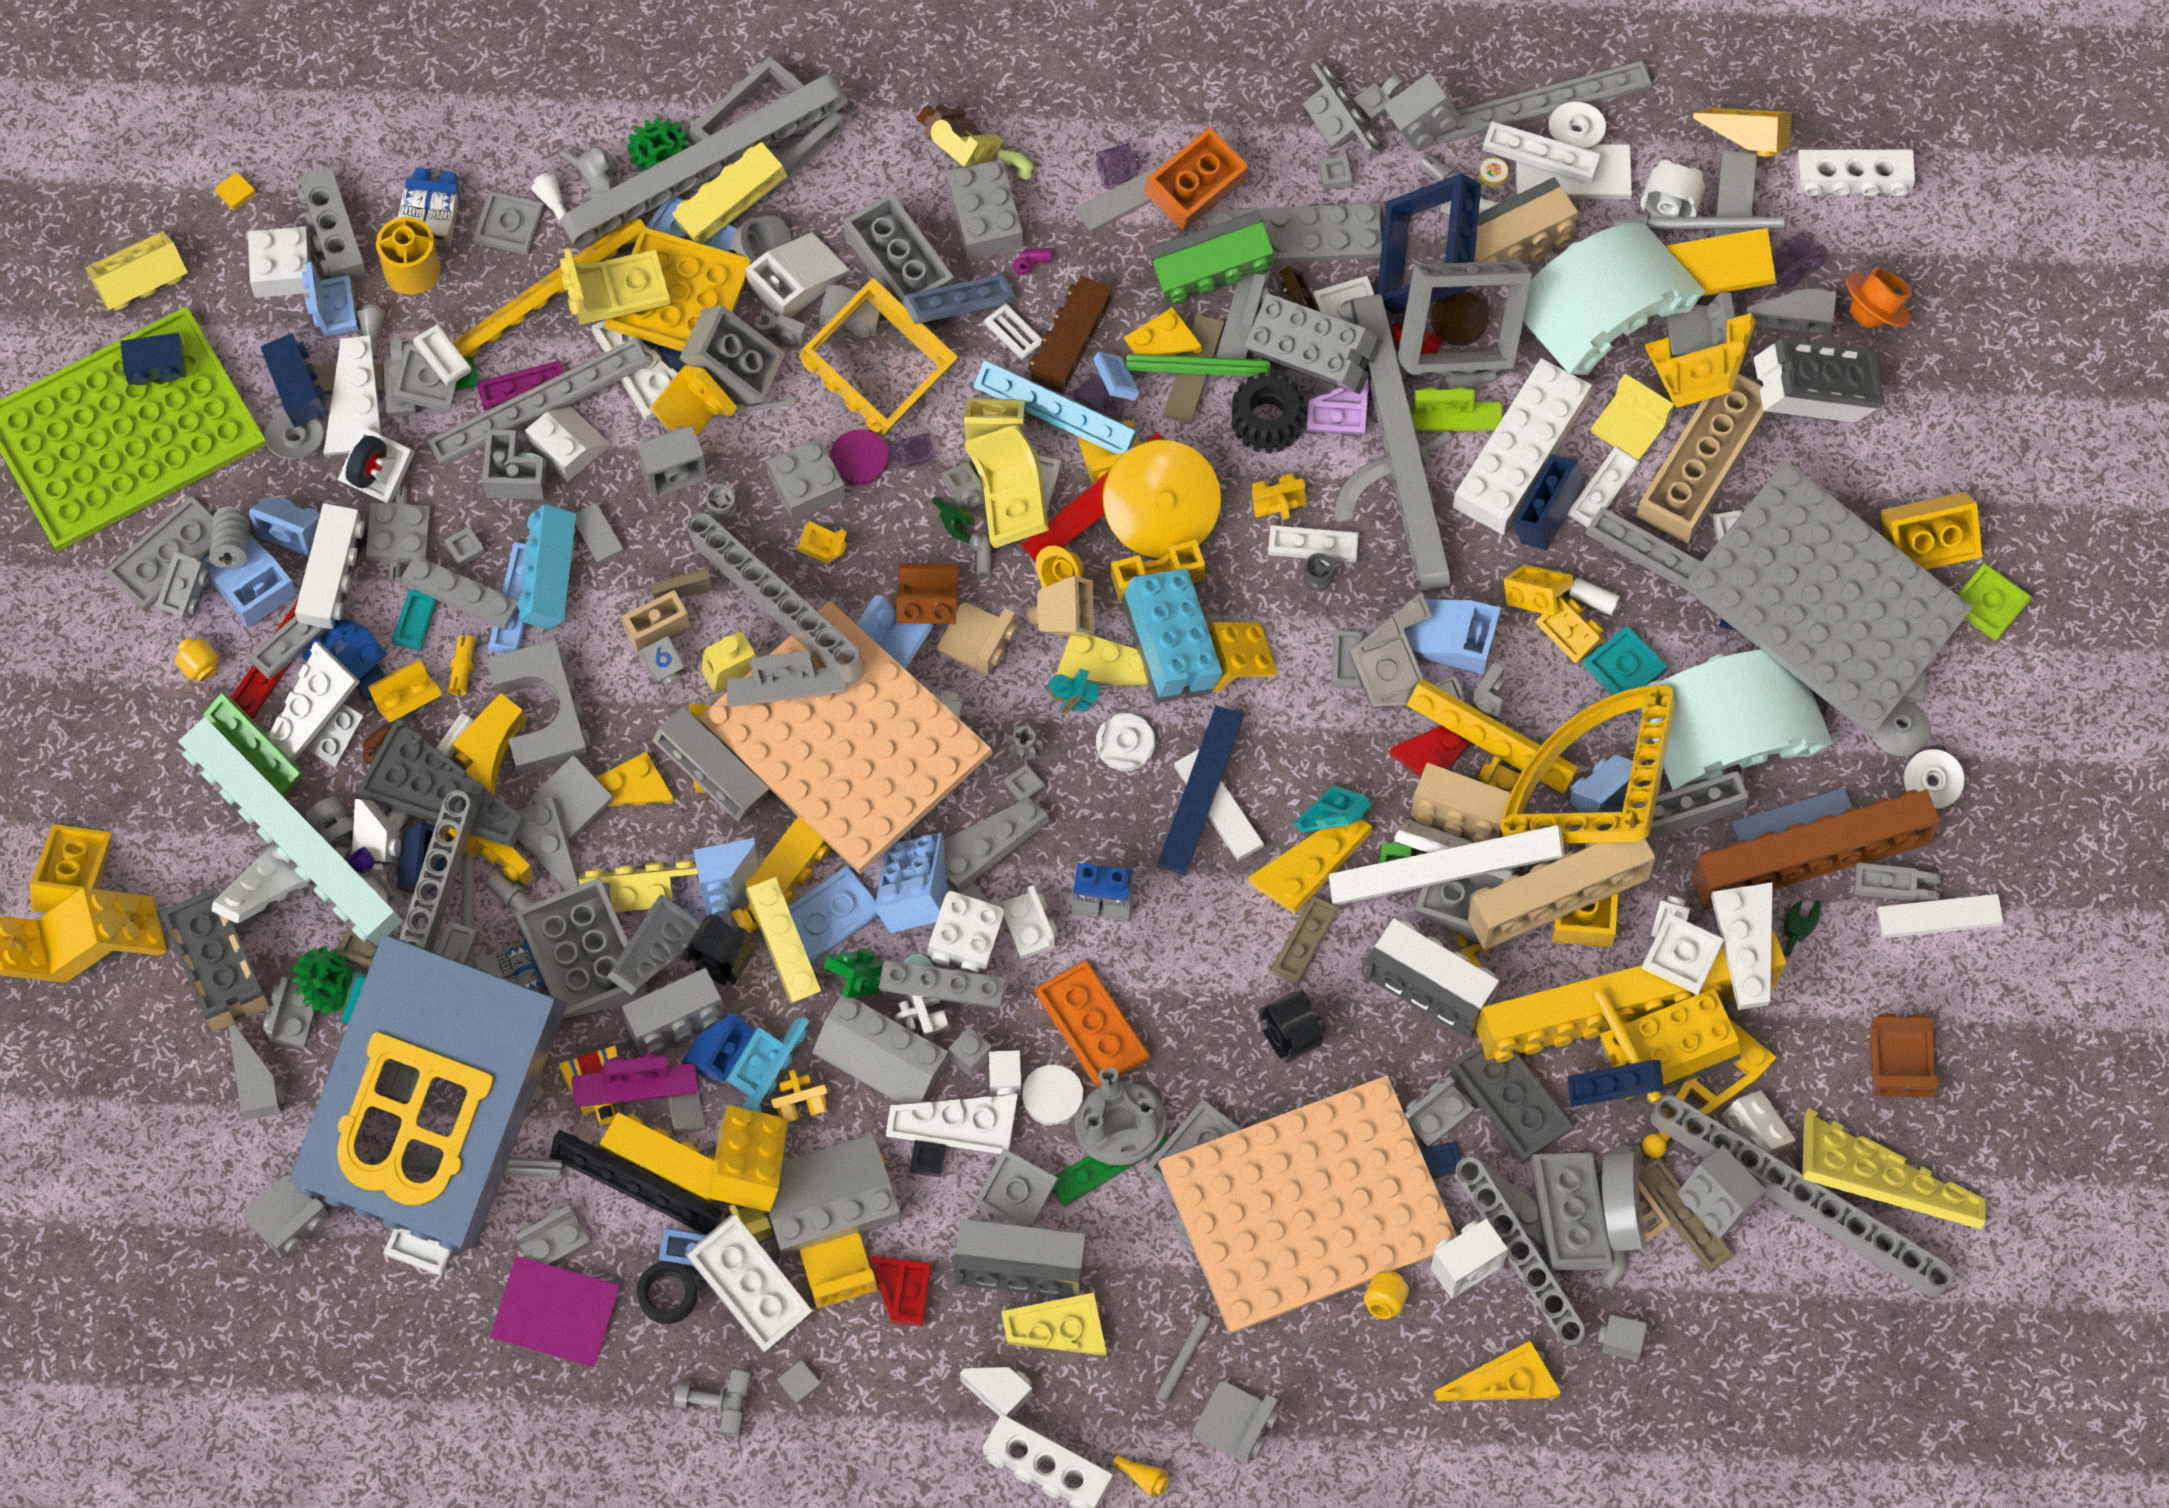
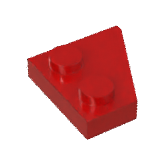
M1441 725L1393 746L1389 750V755L1421 777L1427 763L1449 770L1471 742Z
M871 1256V1265L891 1323L923 1327L931 1263Z

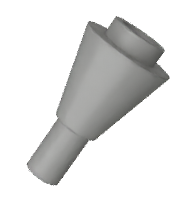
M364 305L363 309L357 311L363 336L370 335L373 359L378 358L377 341L380 338L386 311L380 309L378 305Z
M1489 370L1475 371L1474 373L1450 371L1443 377L1442 385L1444 390L1454 387L1473 389L1481 383L1496 380L1497 376L1496 372Z

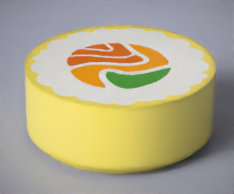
M1499 158L1486 159L1480 166L1479 176L1481 181L1490 187L1503 185L1508 177L1507 164Z

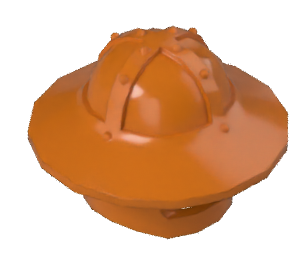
M1878 266L1868 276L1862 273H1851L1846 277V286L1853 298L1849 313L1852 314L1853 319L1861 327L1866 329L1878 328L1885 324L1895 327H1906L1911 322L1910 313L1904 303L1912 296V291L1903 279ZM1896 288H1900L1904 295L1896 294L1893 291Z

